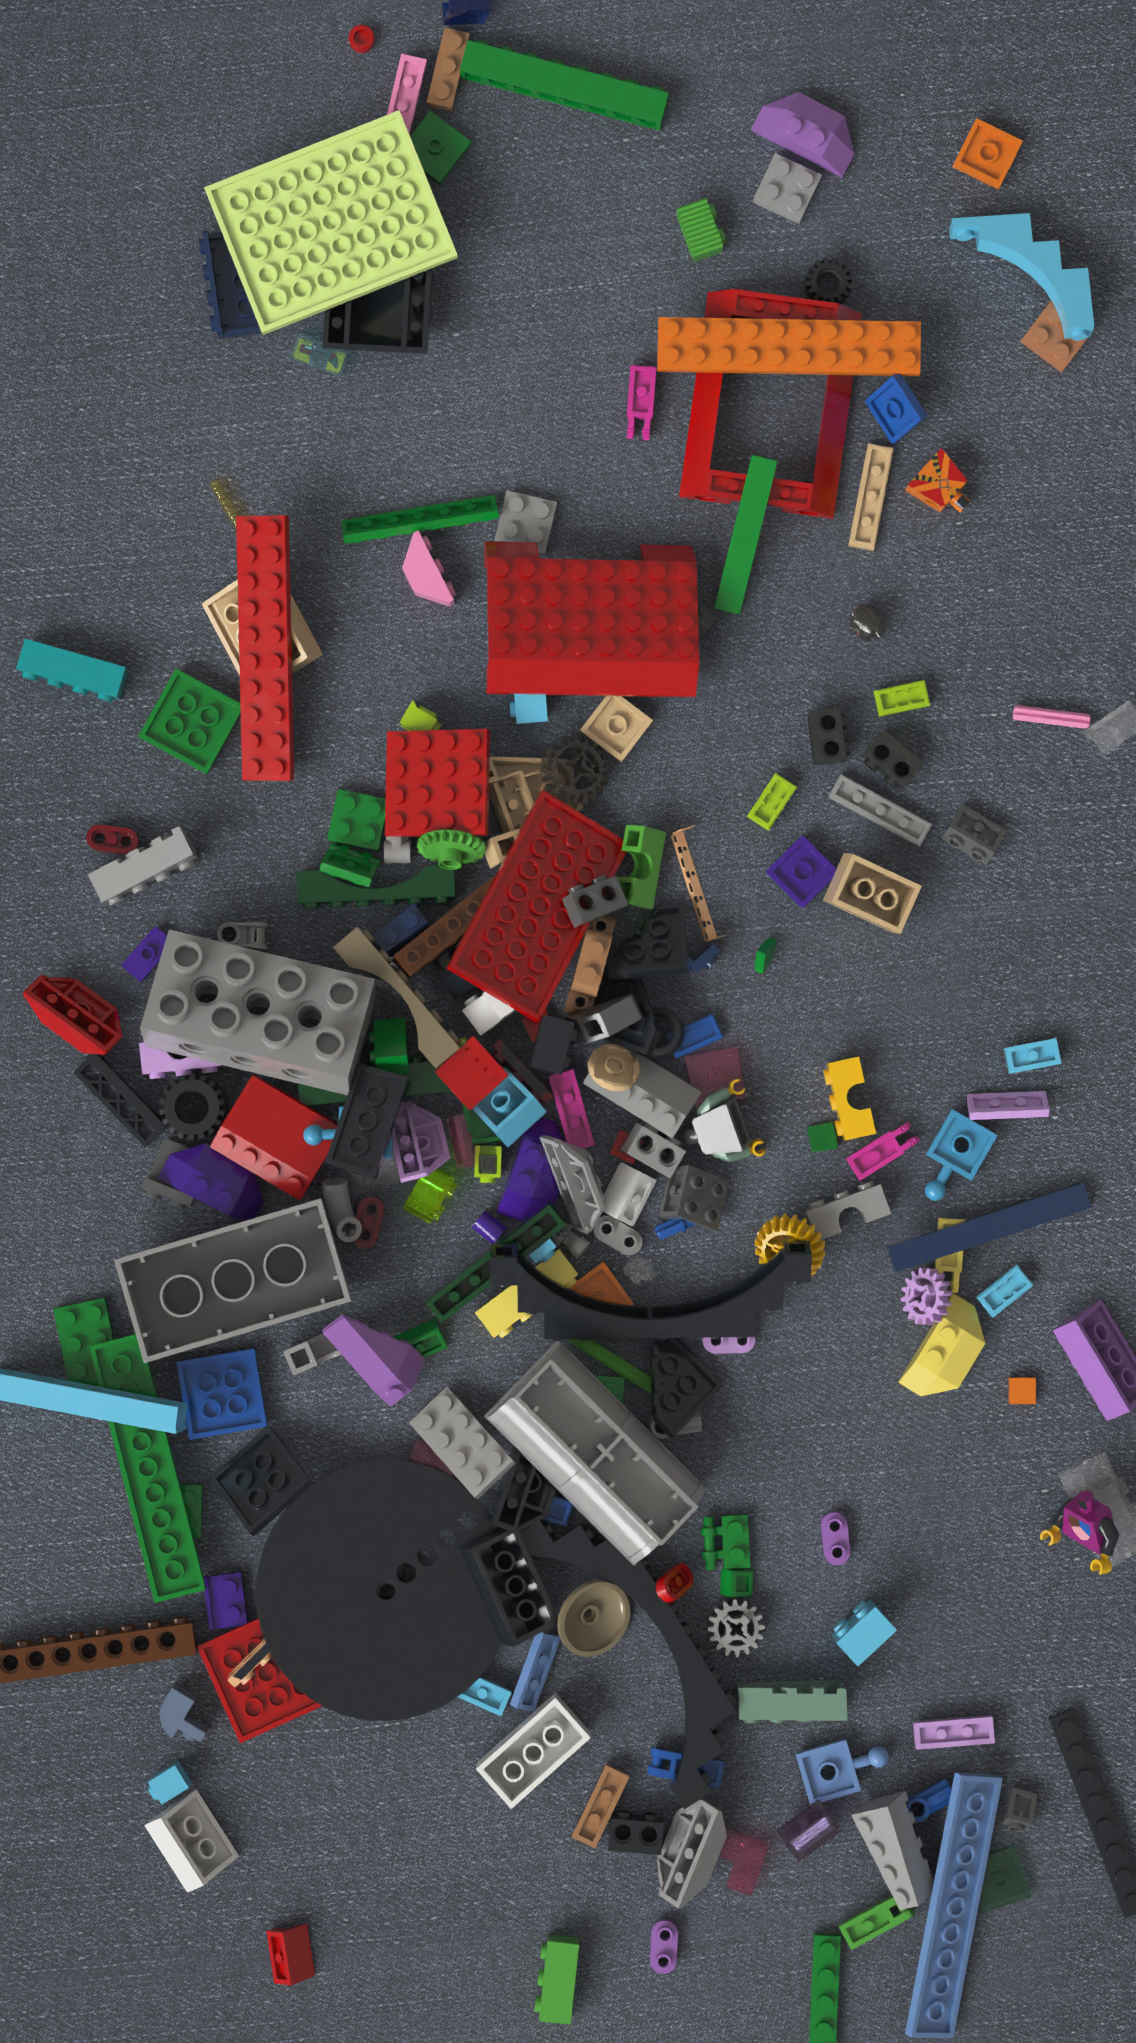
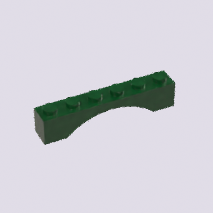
M439 865L427 866L419 874L406 882L379 889L358 888L347 885L319 870L296 871L298 904L304 905V909H319L320 904L330 903V908H344L346 903L356 902V907L372 906L374 901H382L383 906L398 905V900H409L410 905L424 904V899H435V903H450V898H456L455 870L443 869Z

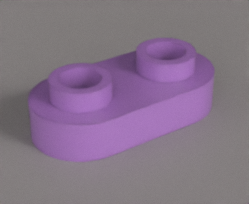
M831 1511L822 1517L820 1524L823 1554L829 1563L841 1565L850 1556L848 1524L841 1513ZM837 1521L839 1523V1528L837 1530H831V1522ZM837 1547L842 1550L841 1555L838 1557L832 1554L833 1549Z
M668 1918L657 1920L651 1930L650 1964L653 1970L660 1974L671 1972L675 1968L677 1960L678 1929L676 1924ZM663 1930L669 1931L670 1935L667 1938L660 1936ZM661 1957H666L668 1962L662 1965L658 1960Z

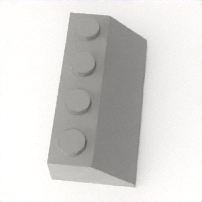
M629 1048L627 1049L631 1051L630 1055L634 1059L635 1057L637 1058L640 1066L639 1077L630 1089L621 1092L610 1091L597 1084L590 1074L587 1075L583 1082L585 1085L671 1138L675 1137L702 1093L640 1053Z

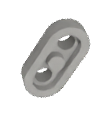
M605 1215L599 1217L593 1228L594 1234L599 1240L625 1255L636 1254L642 1247L641 1235L612 1216ZM604 1224L611 1225L612 1230L609 1234L602 1232L601 1228ZM627 1237L634 1239L632 1247L625 1246L624 1240Z

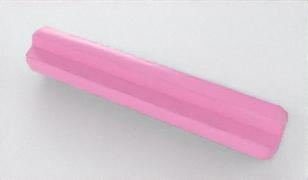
M1016 705L1013 709L1014 720L1084 729L1090 725V715L1085 713Z

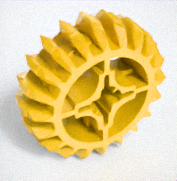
M787 1213L782 1215L781 1218L775 1215L772 1220L768 1219L762 1228L759 1229L755 1240V1246L757 1247L755 1255L760 1256L759 1264H766L783 1247V1241H810L812 1253L811 1276H813L817 1269L821 1267L825 1256V1241L820 1240L822 1232H814L815 1224L810 1226L806 1224L807 1218L802 1221L798 1220L797 1214L793 1215L792 1218H789Z

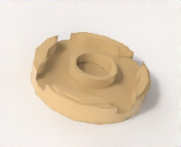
M610 1043L603 1044L601 1047L594 1049L587 1064L589 1074L597 1084L610 1091L620 1092L630 1089L636 1083L640 1073V1066L637 1058L635 1057L634 1059L630 1055L631 1051L618 1044Z

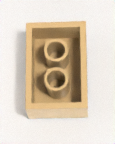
M844 853L823 901L889 932L901 934L922 886L859 856Z

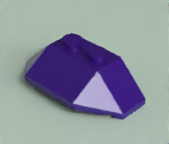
M541 1117L522 1134L496 1213L522 1221L532 1216L549 1201L555 1205L560 1191L540 1140L542 1135L564 1141L555 1122Z
M206 1143L171 1153L158 1176L159 1179L179 1191L241 1221L255 1218L264 1202L255 1174L212 1149Z

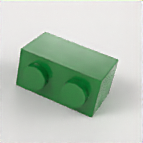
M405 1017L373 1020L374 1031L369 1032L370 1047L375 1048V1050H370L371 1066H376L378 1069L396 1074L409 1073Z

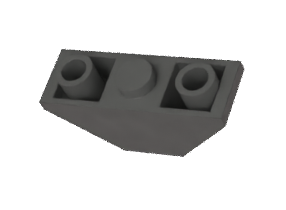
M629 994L564 1015V1020L575 1022L574 1028L578 1029L576 1041L590 1043L619 1032L642 1019L643 1016L633 994Z

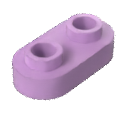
M710 1337L702 1338L705 1349L714 1354L746 1353L753 1348L755 1337H747V1342L744 1345L738 1344L737 1337H722L718 1345H713Z

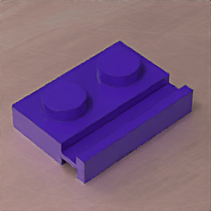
M242 1571L204 1576L207 1589L204 1591L209 1629L214 1630L247 1624L248 1616Z

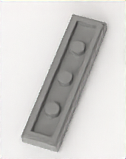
M840 774L828 798L917 847L921 846L932 826V823L843 774Z

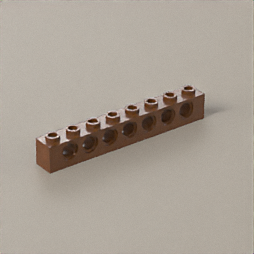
M187 1616L172 1618L171 1623L162 1624L161 1620L146 1622V1626L135 1628V1624H126L119 1626L120 1630L109 1631V1628L106 1627L93 1630L94 1634L83 1635V1631L68 1633L67 1638L57 1639V1635L42 1637L40 1642L31 1643V1639L15 1641V1645L6 1647L5 1643H0V1683L196 1655L198 1653V1639L195 1619L188 1620ZM164 1632L174 1634L175 1643H165L162 1634ZM138 1636L147 1637L149 1647H139L136 1638ZM111 1640L121 1641L123 1650L120 1652L114 1651L110 1646ZM91 1643L95 1645L97 1649L96 1655H88L84 1650L85 1644ZM60 1647L67 1648L71 1653L70 1659H62L58 1654V1649ZM33 1651H40L44 1655L43 1663H37L33 1660ZM7 1655H14L18 1659L17 1667H11L7 1664Z

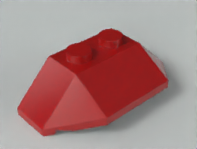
M40 975L23 991L24 997L41 1023L82 1053L106 1055L122 1038L118 1009L77 979Z

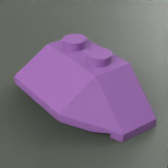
M800 92L764 105L751 128V131L841 178L854 157V150L845 116Z

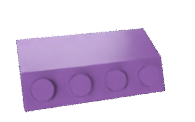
M1100 1299L1063 1321L1053 1332L1083 1380L1085 1387L1096 1402L1098 1409L1102 1412L1106 1421L1130 1412L1136 1407V1357Z

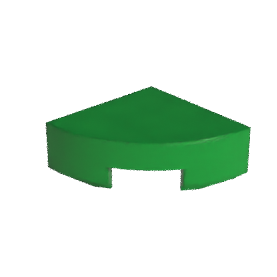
M769 937L757 950L754 967L756 972L763 974L766 971L773 957L777 940Z

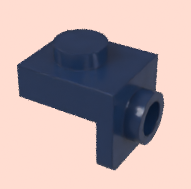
M710 944L694 960L687 955L688 973L691 970L697 973L703 967L709 969L718 960L716 957L720 952L714 944Z

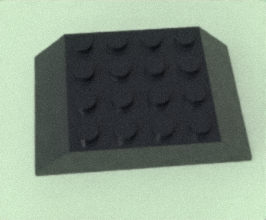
M433 268L325 310L322 348L427 354L431 323Z

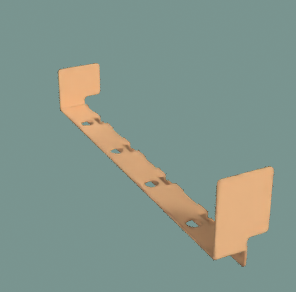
M691 826L672 833L671 838L704 941L707 942L723 936L717 937L684 836L683 831L694 827ZM681 846L683 853H679L678 847ZM681 858H683L685 867L682 865ZM687 871H689V873H690V876H691L690 878H687V875H686V872H687ZM689 883H691L693 892H691ZM695 896H697L698 901H699V902H697V903H696L695 900H694V897H695ZM697 908H699V911H700V914H701L700 917H699ZM702 921H705L707 927H703Z

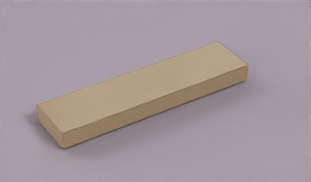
M871 443L867 445L848 543L850 547L871 551L875 549L894 449L892 447Z

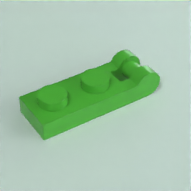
M891 1894L889 1897L839 1923L838 1926L850 1949L853 1950L915 1915L913 1907L899 1909L898 1913L892 1915L889 1908L897 1905Z

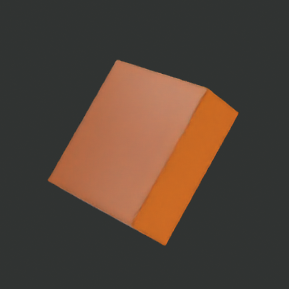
M1008 1377V1403L1036 1404V1378Z

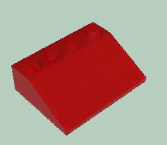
M253 1074L220 1127L210 1147L301 1201L323 1166L333 1140H323L318 1145H309L304 1140V1130L312 1124L319 1125L323 1130L336 1129L338 1124Z

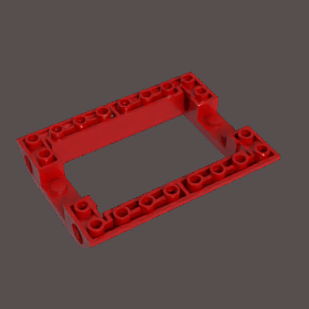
M729 289L708 292L704 318L861 321L862 313L839 303ZM696 372L679 498L729 505L731 501L740 502L747 474L710 469L723 373ZM827 375L812 483L773 478L767 506L780 507L782 512L828 519L834 518L853 375Z

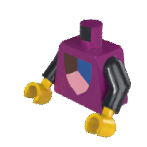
M1082 1491L1075 1498H1069L1059 1508L1052 1521V1528L1042 1531L1040 1539L1044 1540L1050 1535L1051 1541L1049 1546L1061 1540L1059 1530L1063 1529V1534L1101 1556L1100 1559H1095L1091 1562L1090 1569L1093 1572L1099 1571V1575L1106 1574L1112 1569L1109 1556L1113 1555L1116 1543L1119 1541V1532L1115 1527L1111 1510L1106 1505L1095 1500L1092 1492Z

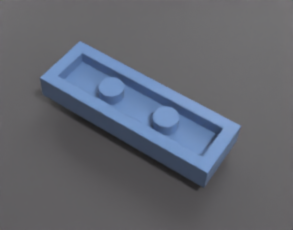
M543 1631L534 1636L510 1702L511 1706L516 1709L535 1711L560 1642L559 1635Z

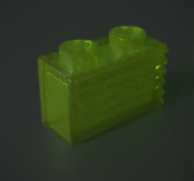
M437 1168L429 1176L419 1178L402 1209L429 1224L433 1219L438 1221L445 1209L441 1206L445 1197L451 1198L458 1186L454 1183L456 1177Z

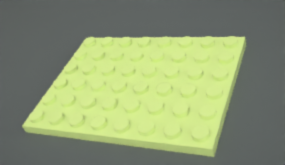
M400 110L204 187L263 335L458 258Z

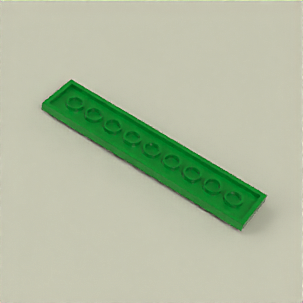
M136 1334L89 1346L99 1387L158 1397L150 1363H144ZM108 1421L154 1603L206 1590L207 1586L167 1432Z

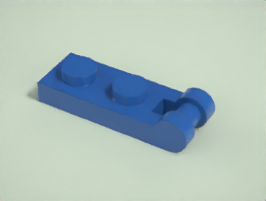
M652 1747L650 1755L653 1757L651 1765H648L647 1774L674 1780L682 1752ZM713 1758L698 1768L699 1772L704 1769L712 1783L708 1785L709 1787L720 1788L724 1760ZM663 1759L670 1760L669 1769L661 1767Z

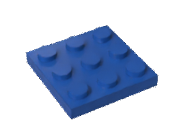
M255 1348L176 1362L182 1400L184 1403H188L186 1424L189 1440L268 1426Z

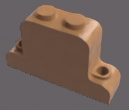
M606 915L590 922L583 938L564 1012L572 1013L593 1006L610 949L616 917ZM602 921L605 923L606 928L604 931L596 929L597 922ZM576 998H584L585 1005L583 1007L576 1006Z

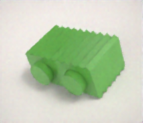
M707 198L678 207L676 209V216L692 261H700L722 253L723 244L726 243L722 228L717 229L714 220L717 219V213L714 205L708 204Z

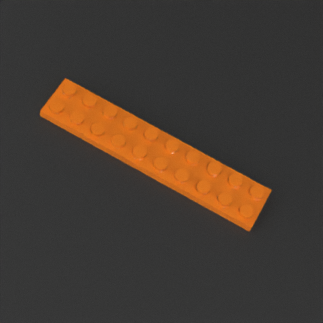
M658 317L657 372L873 376L901 374L902 376H920L921 322Z

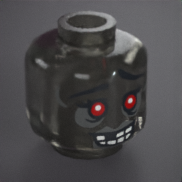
M871 603L859 604L848 617L850 620V630L865 642H869L873 638L878 641L887 631V628L884 626L887 622L886 615Z

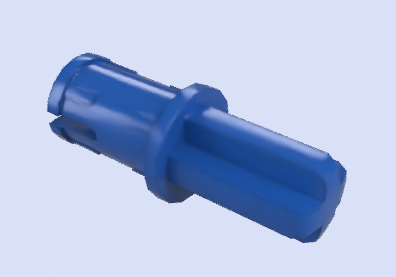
M669 1219L656 1225L654 1228L658 1238L663 1240L681 1231L685 1233L687 1228L696 1224L684 1219Z

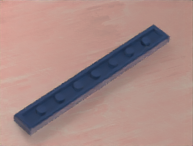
M1078 1183L887 1246L894 1272H898L1092 1207L1085 1184Z

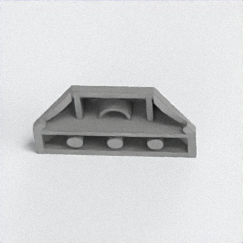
M542 1135L540 1140L571 1224L574 1226L573 1229L588 1234L594 1228L605 1208L604 1196L601 1190L602 1183L592 1166L593 1158L586 1149L554 1137Z
M703 1798L685 1810L682 1807L676 1811L662 1845L661 1855H658L657 1858L660 1883L659 1896L678 1909H682L708 1884L727 1838L722 1811Z

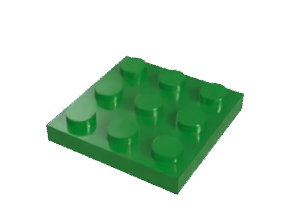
M175 668L138 737L208 775L241 716L240 703Z

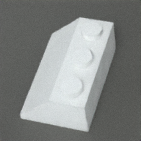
M197 1790L192 1791L144 1825L187 1892L204 1886L239 1857Z

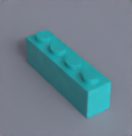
M29 639L24 640L16 667L17 670L23 673V678L37 681L38 677L48 680V685L62 688L63 684L73 687V692L86 696L88 692L98 694V699L110 703L113 702V699L121 700L129 670L124 666Z

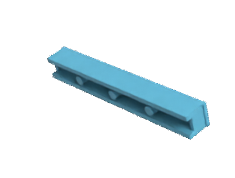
M0 1368L1 1401L174 1434L186 1430L185 1423L188 1403Z

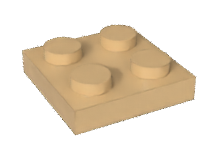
M606 696L580 729V732L622 763L653 720L622 696Z

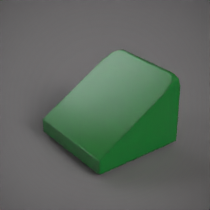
M833 1122L807 1127L811 1153L838 1148Z
M722 1568L720 1594L728 1597H752L754 1570Z

